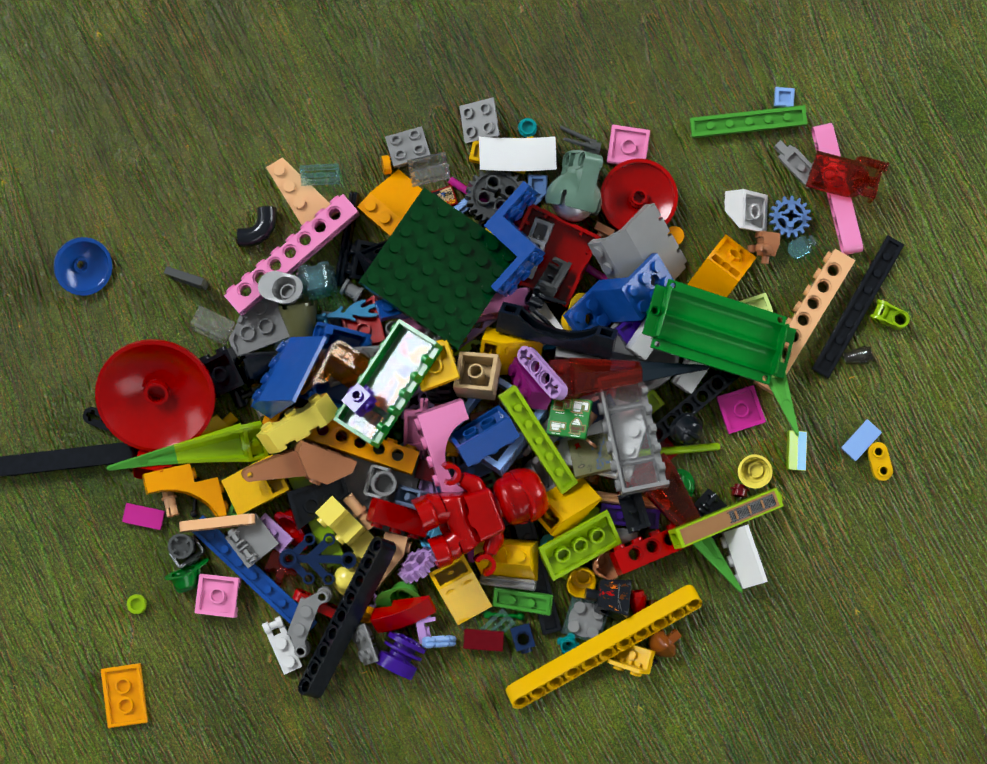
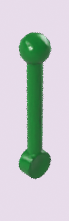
M486 610L483 613L485 618L492 616L523 620L525 617L521 612L518 614L491 613L489 610Z

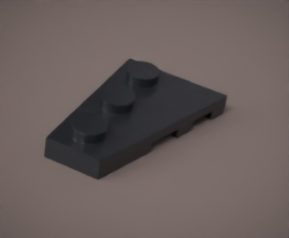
M344 477L328 485L321 483L320 486L312 484L286 492L297 531L318 517L315 512L331 496L340 501L349 494Z

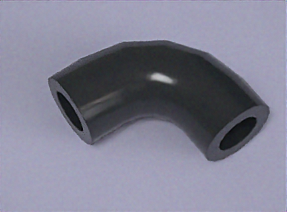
M258 207L255 225L249 228L237 229L238 247L259 245L270 237L275 229L277 219L276 207Z

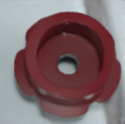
M734 484V487H730L732 490L731 496L747 498L749 489H746L744 484Z

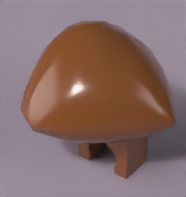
M675 628L665 635L662 629L649 636L650 650L655 651L656 656L665 658L675 657L676 645L674 643L682 635Z

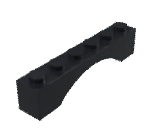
M504 301L498 311L496 331L505 335H513L525 340H533L542 344H549L561 349H569L581 354H589L609 360L614 352L618 333L617 329L601 325L584 330L558 329L537 320L523 306Z

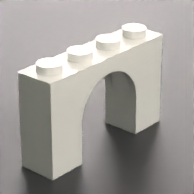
M646 317L625 346V349L642 360H646L653 351V348H650L651 337L642 334ZM685 358L682 364L704 365ZM707 370L675 375L670 382L685 393L692 394Z

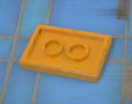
M141 663L101 669L108 728L147 723L148 715Z

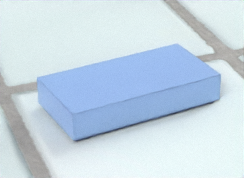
M867 419L844 443L841 449L851 459L856 461L882 432Z

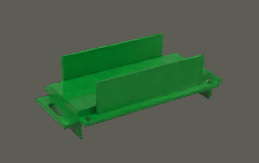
M668 279L666 287L655 285L650 306L646 311L647 317L642 334L651 337L650 348L767 385L770 384L772 375L784 379L796 329L790 328L789 324L785 325L786 316ZM674 283L675 288H672L673 286H670V284ZM778 317L782 319L781 323L778 322ZM656 341L659 342V347L655 346ZM785 342H787L789 345L785 361L782 363L780 361ZM763 376L767 377L766 381H763Z

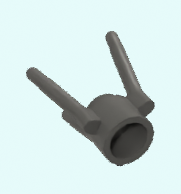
M560 126L561 130L586 142L566 137L563 138L564 141L584 147L583 151L599 155L601 143L596 142L597 140Z

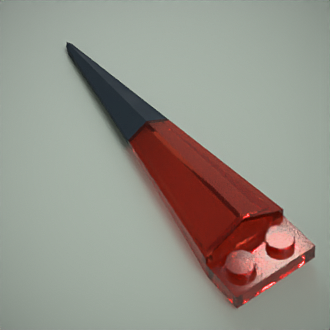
M588 358L549 361V366L568 387V393L564 399H575L641 382L703 371L710 367L698 364Z

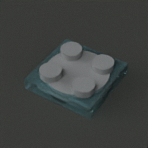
M572 596L561 633L567 635L568 633H573L576 638L588 641L603 632L608 616L594 612V601Z

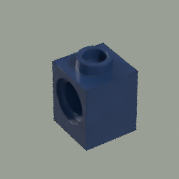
M529 623L510 628L516 652L521 651V654L533 651L532 647H535V642ZM522 633L529 636V641L525 645L520 644L517 640L518 636Z

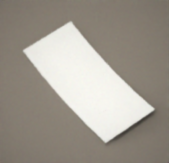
M479 137L480 170H556L555 137Z

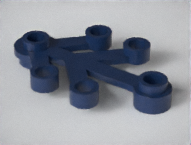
M311 532L306 533L303 540L294 549L287 548L280 553V564L285 568H293L307 585L314 582L315 575L312 572H307L300 563H308L322 578L324 584L331 585L335 579L334 574L327 572L319 563L342 564L343 567L349 569L354 567L357 561V557L353 552H345L343 555H319L328 546L334 544L335 535L332 533L325 534L323 540L308 555L300 553L308 545L314 544L316 537ZM306 536H312L313 541L307 542ZM327 536H331L333 538V541L331 543L326 541ZM291 555L293 560L287 561L285 557ZM351 556L353 561L348 563L345 561V558ZM311 575L312 581H306L305 576ZM330 575L332 581L327 582L325 576Z

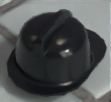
M683 413L672 421L669 430L670 437L681 445H693L698 440H701L703 422L690 413Z

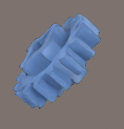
M784 196L782 203L777 200L775 202L776 206L770 208L774 213H769L768 217L773 218L769 222V225H775L773 232L779 230V233H781L780 237L784 233L786 234V239H789L791 234L794 238H797V232L803 234L805 232L803 228L808 229L810 226L806 222L811 221V217L807 216L811 210H805L807 203L800 204L801 198L794 201L793 196L789 200ZM787 205L785 211L778 212L781 207ZM789 213L793 217L792 221H789V218L786 217ZM778 221H781V222H782V224L784 225V228L779 224ZM795 223H801L798 228L793 229Z

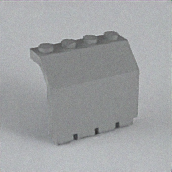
M655 203L644 205L619 231L606 238L592 239L588 243L592 254L597 259L608 279L629 277L652 253H658L674 280L686 268L684 264L687 262V259L681 249H678L679 245L672 233L668 234L670 229L663 217L659 218L661 214ZM652 276V277H651V284L654 285L655 279H654V277Z

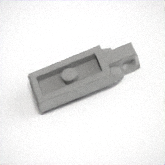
M781 140L773 147L780 154L778 156L780 162L806 189L822 175L796 147L791 145L787 147Z

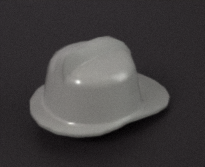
M271 271L261 277L258 283V290L262 297L267 300L291 305L302 298L303 284L299 277L295 275Z

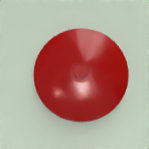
M630 159L618 164L607 174L600 191L602 212L610 225L618 231L644 205L655 203L661 214L659 218L663 217L666 224H668L678 204V190L673 177L663 166L648 159Z

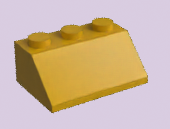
M504 538V543L498 553L493 555L496 561V569L491 575L537 581L539 541ZM485 541L480 542L474 548V556L484 552L483 545ZM483 559L479 563L475 561L480 574H483V569L488 566V559Z

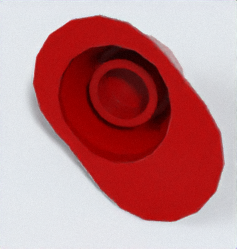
M291 508L284 513H275L274 518L277 524L295 539L292 544L296 547L304 538L307 524L297 531Z

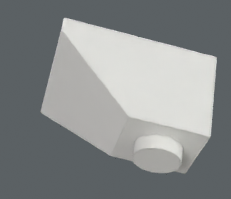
M746 189L725 191V212L739 228L754 232L767 231L768 195Z

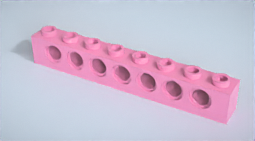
M344 194L340 197H334L326 209H320L311 222H305L300 227L301 230L297 234H291L285 240L286 243L283 246L276 247L270 253L271 256L258 262L255 270L244 274L241 277V282L230 286L226 290L227 294L224 297L241 316L245 315L263 299L259 293L257 278L260 275L273 271L272 265L276 262L281 263V267L277 271L292 274L359 217L358 210ZM332 213H341L338 219H331ZM323 224L326 226L323 232H316L318 225ZM303 238H311L310 243L302 245L301 241ZM295 250L296 254L294 257L288 258L286 257L287 252ZM245 288H251V293L248 296H242V291Z

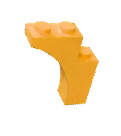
M190 463L142 475L146 495L159 492L183 493L204 503L214 513L215 517L227 516L226 512L229 511L227 500L223 501L222 493H224V486L222 481L215 477L194 482V479H197L194 467L191 468Z

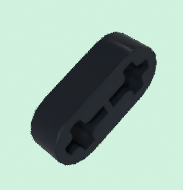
M89 407L85 409L83 419L86 423L109 431L101 417L99 420L92 419L90 421L88 413L95 411V415L100 417L97 408Z

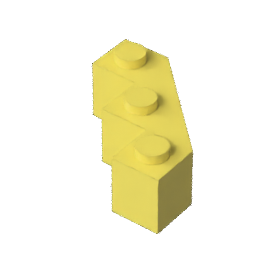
M327 393L313 394L308 398L309 402L304 407H292L284 413L285 416L280 421L272 423L269 421L261 426V431L256 436L269 454L282 452L287 449L288 443L294 440L296 442L309 436L314 428L318 426L320 428L324 427L335 417L338 408Z
M331 496L315 512L319 516L317 521L324 528L329 526L337 534L335 538L342 545L346 543L350 546L360 562L374 536Z

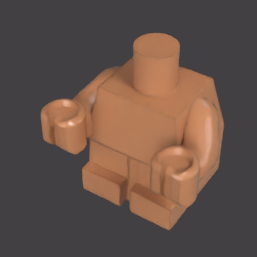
M755 232L757 244L748 245L747 250L750 253L756 251L757 256H762L761 263L769 264V258L776 255L780 245L781 233Z

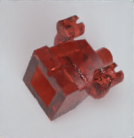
M273 550L264 572L275 573L274 581L281 585L283 577H287L288 574L296 577L297 572L293 568L283 567L279 562L280 552Z

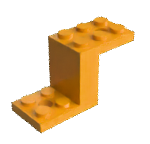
M725 234L687 285L727 297L757 257Z

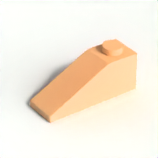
M385 532L384 539L394 542L396 544V551L376 591L380 589L404 560L406 554L410 553L412 547L410 537Z

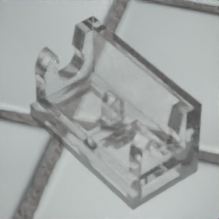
M445 152L407 160L412 187L450 179L449 164H447Z
M199 306L190 322L191 330L223 345H227L235 325L234 321L203 306Z

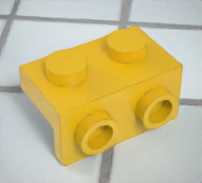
M634 645L614 656L613 659H609L607 663L612 664L613 669L620 671L627 669L630 670L631 675L641 677L642 674H650L655 651Z

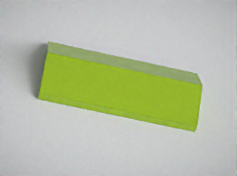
M605 510L538 547L544 566L554 581L622 542L609 511Z

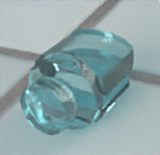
M804 235L790 242L787 250L788 254L794 259H799L813 251L811 246L817 245L813 235L808 236V239Z

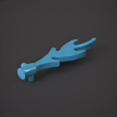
M364 299L349 306L344 313H342L344 308L341 306L332 313L317 314L318 322L324 321V323H328V319L340 318L356 322L353 316L374 318L378 317V314L369 313L370 310L376 308L375 304L361 307L366 303Z

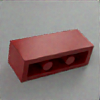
M372 497L366 520L371 521V526L382 529L384 525L390 527V532L397 534L404 531L407 532V537L417 540L419 536L426 538L427 532L423 531V524L417 510Z

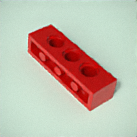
M676 521L667 525V530L660 532L657 529L648 533L649 537L646 539L640 536L631 540L632 544L625 547L624 544L614 547V552L610 553L609 556L617 575L625 574L684 549H674L672 541L670 545H667L664 541L665 535L669 536L668 530L684 523L678 525ZM648 542L654 546L652 553L647 550ZM630 550L635 551V560H632L629 557Z

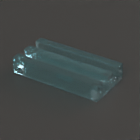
M339 163L300 165L299 167L301 186L340 184ZM335 170V172L305 173V171Z
M502 608L480 629L485 630L501 614H503L504 618L491 630H497L508 620L510 623L501 630L505 633L516 622Z

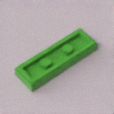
M494 587V607L551 615L553 595L514 588Z

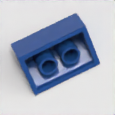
M498 405L452 432L449 439L462 460L469 467L477 465L481 462V459L488 455H494L503 446L514 443L520 435L510 417Z

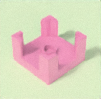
M199 574L195 613L237 617L238 588L241 587L242 578Z

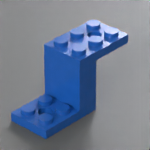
M525 181L520 184L484 225L517 256L491 285L496 292L505 297L512 295L517 290V285L521 280L524 281L531 274L530 270L534 266H538L546 254L513 223L522 217L525 208L531 206L539 194Z
M652 253L629 277L599 280L563 317L572 330L590 329L598 325L608 327L612 322L642 320L647 315L646 311L650 306L655 285L666 287L668 279H674L658 253ZM652 276H653L654 279H655L654 285L651 284V277H652ZM671 283L670 286H673L672 288H674L675 284ZM587 314L589 315V318H590V321H589L588 324H587L586 321H585Z

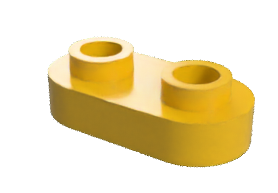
M881 442L872 443L867 449L872 474L879 481L888 480L893 474L888 449ZM876 448L881 450V455L875 454ZM882 467L886 469V474L884 475L880 473Z

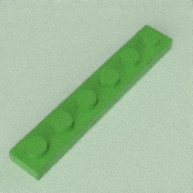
M805 105L693 117L689 119L691 138L807 126L808 124Z

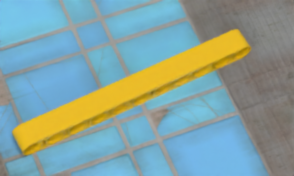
M693 585L683 586L511 683L505 691L514 709H521L696 611L702 606V600Z

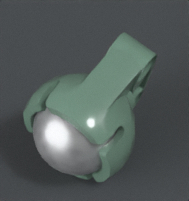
M571 150L565 153L562 160L561 175L551 182L545 196L546 204L553 207L555 213L561 219L568 222H579L586 219L589 215H598L602 205V197L596 183L599 171L602 168L603 157L583 150Z

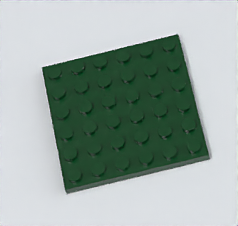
M424 187L358 283L439 339L447 340L452 348L458 350L495 295L496 291L491 285L517 256L495 235Z

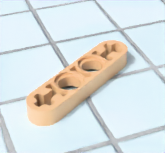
M240 514L179 522V528L181 533L254 525L256 521L255 514Z

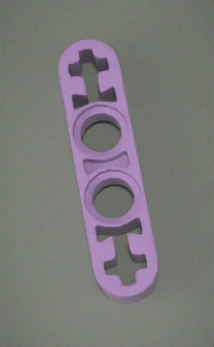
M522 346L517 353L518 361L550 398L563 400L568 393L567 385L534 348ZM537 362H539L540 366L538 371L536 372L535 365L537 364ZM549 374L550 380L548 383H545V377Z

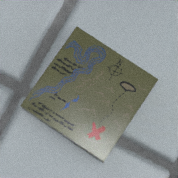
M602 432L587 436L597 446L596 449L585 440H568L576 479L612 471L610 466L612 455L607 452L606 448L607 434Z

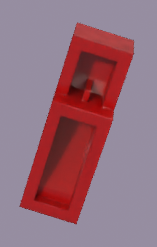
M429 595L393 600L392 606L374 608L370 621L377 633L389 632L414 624L436 612V607Z

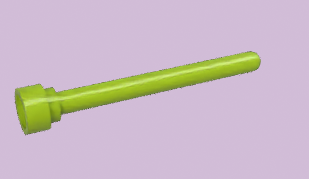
M719 443L662 447L660 454L672 455L717 451L721 448V445ZM640 449L638 457L651 455L650 449Z

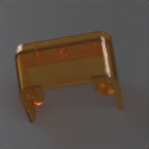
M342 340L333 342L311 369L300 394L306 393L316 383L325 384L330 377H333L348 388L356 385L358 377L368 367L370 358ZM385 368L371 388L375 392L372 396L378 400L375 405L386 411L398 388L397 377ZM372 410L365 414L369 418L362 431L365 435L374 430L382 419V416Z

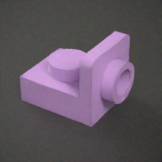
M430 615L416 622L420 644H422V638H431L429 626L425 627V623L436 621V617H431Z

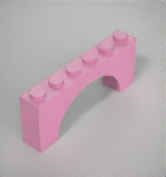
M458 398L415 413L416 419H414V424L417 431L421 430L422 438H420L423 450L427 449L429 456L426 457L429 468L433 467L435 473L432 476L435 487L439 486L441 492L464 491L457 484L449 486L444 483L445 479H451L452 477L448 469L445 470L441 466L442 463L446 462L445 450L449 436L460 423L469 419L463 400Z

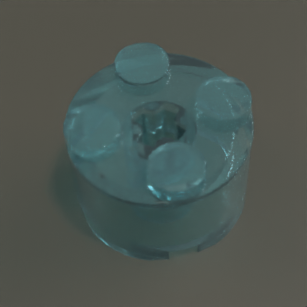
M328 261L319 262L316 266L302 265L298 267V272L295 275L299 277L303 284L301 299H304V296H308L309 300L322 299L331 296L330 292L332 291L338 292L334 267L329 265Z

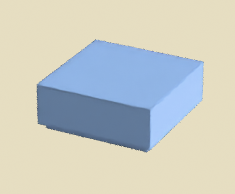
M775 87L773 107H793L795 88Z

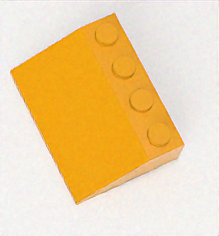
M398 169L372 190L357 208L360 213L390 237L422 189Z

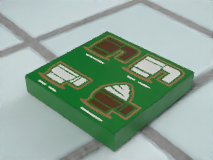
M565 397L563 400L552 399L546 431L547 435L586 440L593 404L592 400Z

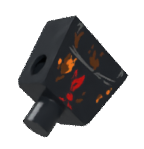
M600 580L596 589H585L584 600L595 601L594 612L623 621L629 615L632 580Z

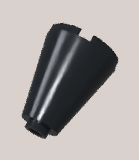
M278 351L239 355V361H244V366L241 369L248 388L251 387V392L261 387L262 383H260V380L266 372L268 373L270 369L268 365L272 358L276 357Z

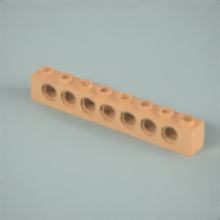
M837 249L827 252L822 260L825 262L822 269L818 268L812 277L815 279L812 286L807 285L803 292V295H805L802 302L798 301L792 310L795 312L792 319L788 317L785 325L789 324L790 328L796 329L795 334L797 336V341L793 342L786 375L855 262L854 259ZM828 267L836 269V276L829 275ZM819 283L826 285V292L823 293L818 290ZM808 300H814L817 303L816 309L809 308ZM799 316L806 318L807 324L805 326L798 323ZM785 342V345H784V350H785L786 352H787L788 345H789V343H787V342ZM753 381L755 385L774 395L769 385Z

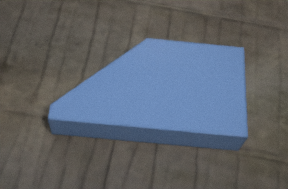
M528 175V185L539 193L536 196V201L533 203L535 205L546 196L547 175Z

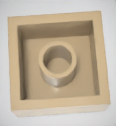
M459 351L457 369L460 379L455 380L453 383L456 397L495 400L502 365L499 355Z

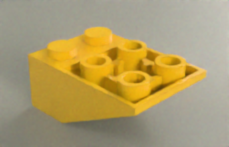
M486 327L481 341L480 353L498 354L502 364L500 375H508L509 365L512 364L514 357H517V353L522 346L532 347L542 355L543 344L513 335H505L497 332L496 328Z
M271 454V455H269V456H267V457H265V458H263V459H261V460H259V461H262V460H264V459H266V458H269V457H271V456H274V454ZM242 470L221 480L237 515L244 514L286 494V492L292 491L286 478L247 482L241 475Z
M584 478L576 479L578 483L564 494H561L557 487L547 491L548 510L538 521L555 538L576 527L602 500L601 496Z
M464 555L454 560L451 565L441 569L438 568L429 573L457 625L492 607Z

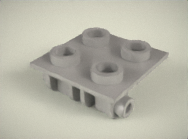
M494 97L459 106L465 144L479 141V137L498 138L500 132Z
M422 126L385 137L394 168L398 167L400 169V167L407 166V163L411 166V162L417 164L416 161H428V158H431Z
M256 513V524L239 526L236 529L232 528L227 532L228 536L225 537L248 569L279 545L278 541Z
M366 623L359 625L352 636V640L357 644L359 650L358 657L364 663V666L377 662L379 654L377 646L373 647V645H376V642L372 644L371 640L374 637L370 638L372 632L370 626H367Z

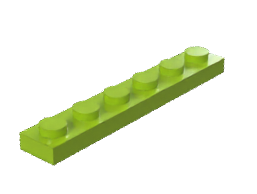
M513 385L498 395L503 406L559 492L564 494L575 486L578 481L518 388Z

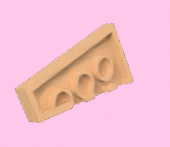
M283 157L266 167L301 225L307 221L311 222L320 209H326L330 205ZM334 212V213H332L331 219H332L333 217H335L336 215L340 214V213H339V212Z

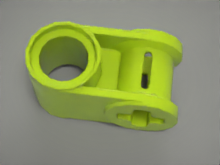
M877 300V307L874 313L870 315L872 320L895 330H902L908 325L910 317L907 312L884 300ZM895 316L903 317L904 324H897Z

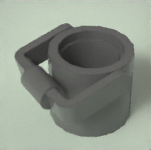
M183 533L176 534L168 542L169 555L180 569L190 567L206 552L195 534L193 536ZM196 544H197L198 547L200 548V551H199L198 553L194 554L195 551H196V549H197V548H196ZM177 559H186V560H185V562H183V563L180 565V563H179V561H178Z

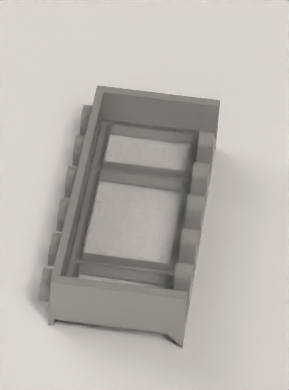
M641 369L598 377L595 382L596 384H593L595 396H598L600 403H597L599 415H603L604 422L601 424L603 434H607L608 441H606L607 452L611 453L613 459L610 461L612 473L615 472L617 480H614L616 492L620 491L622 497L655 489L668 488L670 482L666 480L665 462H662L660 454L661 444L657 441V427L653 423L651 415L653 412L652 405L648 402V387L642 382Z

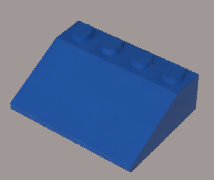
M325 336L290 337L285 342L281 341L276 349L278 351L276 357L274 356L268 365L270 367L268 373L266 372L260 380V383H262L260 389L258 388L252 396L254 401L251 407L271 419L294 404L327 338Z

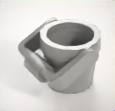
M375 464L371 465L366 477L363 493L382 500L384 498L382 496L391 495L397 487L396 478L390 473L392 469ZM376 469L384 470V471L377 472V473L375 474ZM371 486H372V490H373L377 495L370 493Z

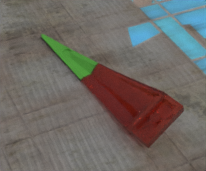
M663 452L661 458L662 462H665V476L670 484L668 488L645 491L643 494L675 527H678L701 516L677 469ZM650 462L632 477L638 486L657 482L653 462ZM712 536L693 544L738 592H743Z

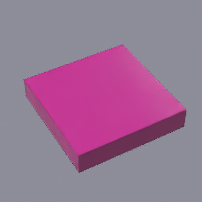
M754 385L716 397L728 434L766 422Z

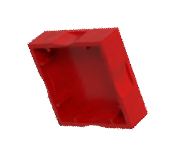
M532 204L528 207L518 227L527 236L529 235L536 216L554 222L555 225L544 250L546 253L543 256L544 259L538 265L533 279L521 280L519 285L533 290L549 262L559 266V264L552 261L554 257L560 258L567 263L570 262L572 263L570 270L554 297L565 301L567 304L562 306L568 308L593 257L588 243L592 239L601 238V236L565 221L555 214Z

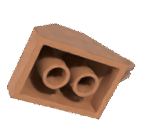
M303 438L298 442L295 440L291 442L290 449L245 467L241 475L247 482L305 476L304 478L308 479L309 482L320 486L321 483L328 485L353 473L357 461L346 454Z

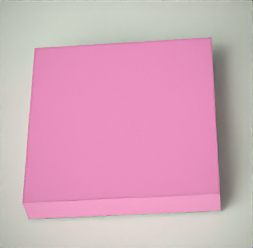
M612 125L606 164L618 165L630 159H646L650 130Z

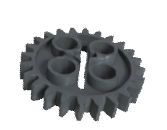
M480 170L479 176L473 175V181L470 180L468 183L469 187L466 188L465 200L468 201L466 207H472L469 213H476L475 220L482 218L481 224H484L495 214L497 208L501 207L510 197L506 192L513 193L523 180L517 181L518 175L512 177V171L506 174L505 171L491 172V170H486V173ZM493 183L496 187H491L488 184ZM484 198L488 202H481L479 199Z

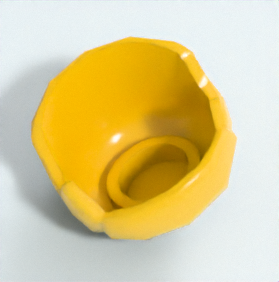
M578 567L568 574L566 581L568 592L576 598H584L585 589H595L597 584L595 573L588 567Z

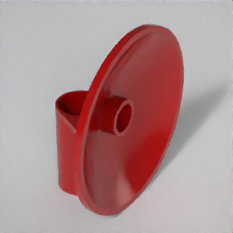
M147 339L129 343L115 351L107 359L97 377L95 401L102 421L115 437L131 447L152 452L199 437L204 432L214 412L215 388L207 368L192 352L173 342Z

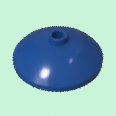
M78 237L69 240L61 246L54 259V274L58 283L66 291L75 295L85 296L98 292L107 284L112 273V259L109 251L99 241L88 237ZM82 261V267L78 268L77 263Z

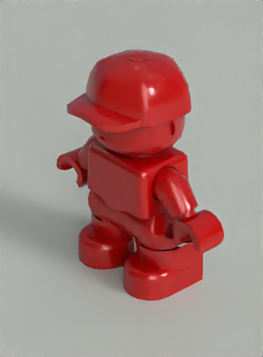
M444 462L441 466L445 470L454 469V476L451 479H445L444 483L449 486L458 483V486L463 488L464 491L430 493L411 500L423 524V531L427 532L439 526L442 535L427 539L437 560L434 561L435 565L439 569L449 566L454 560L459 559L462 554H467L480 542L485 541L483 545L484 552L476 554L473 559L478 563L483 559H488L489 564L483 569V575L490 576L496 569V561L493 555L498 553L504 543L503 531L505 530V525L502 517L512 525L526 524L528 521L532 523L538 520L548 510L549 502L546 488L535 471L527 468H518L504 473L501 478L496 480L492 493L479 476L467 472L461 473L460 468L453 462Z

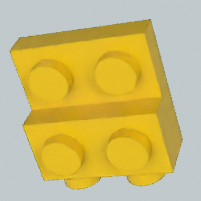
M447 340L436 341L443 349L420 383L422 392L460 379L456 361ZM431 346L415 349L410 354L412 362L419 366L421 356L426 354Z

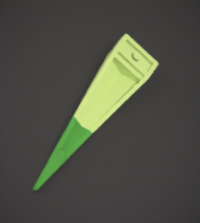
M766 293L739 301L773 312ZM786 372L784 379L772 375L769 387L796 436H799Z

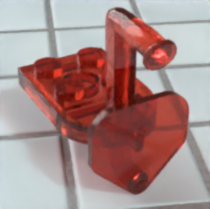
M817 150L805 187L843 197L861 195L867 197L868 203L871 204L876 197L882 171L886 173L890 163L865 156L856 157V160ZM867 166L877 169L874 177L869 176Z

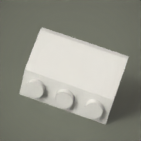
M743 525L722 532L723 537H720L723 549L727 548L729 556H726L730 568H734V576L741 588L745 589L768 582L749 525Z

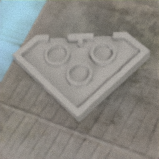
M263 298L245 315L239 316L237 324L229 337L230 345L233 347L237 357L290 338L279 312L278 302Z

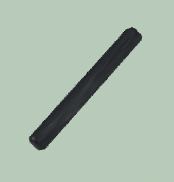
M350 192L348 200L358 210L360 194ZM356 219L343 230L334 281L336 286L342 287L346 281V266L350 258L349 250L353 240Z

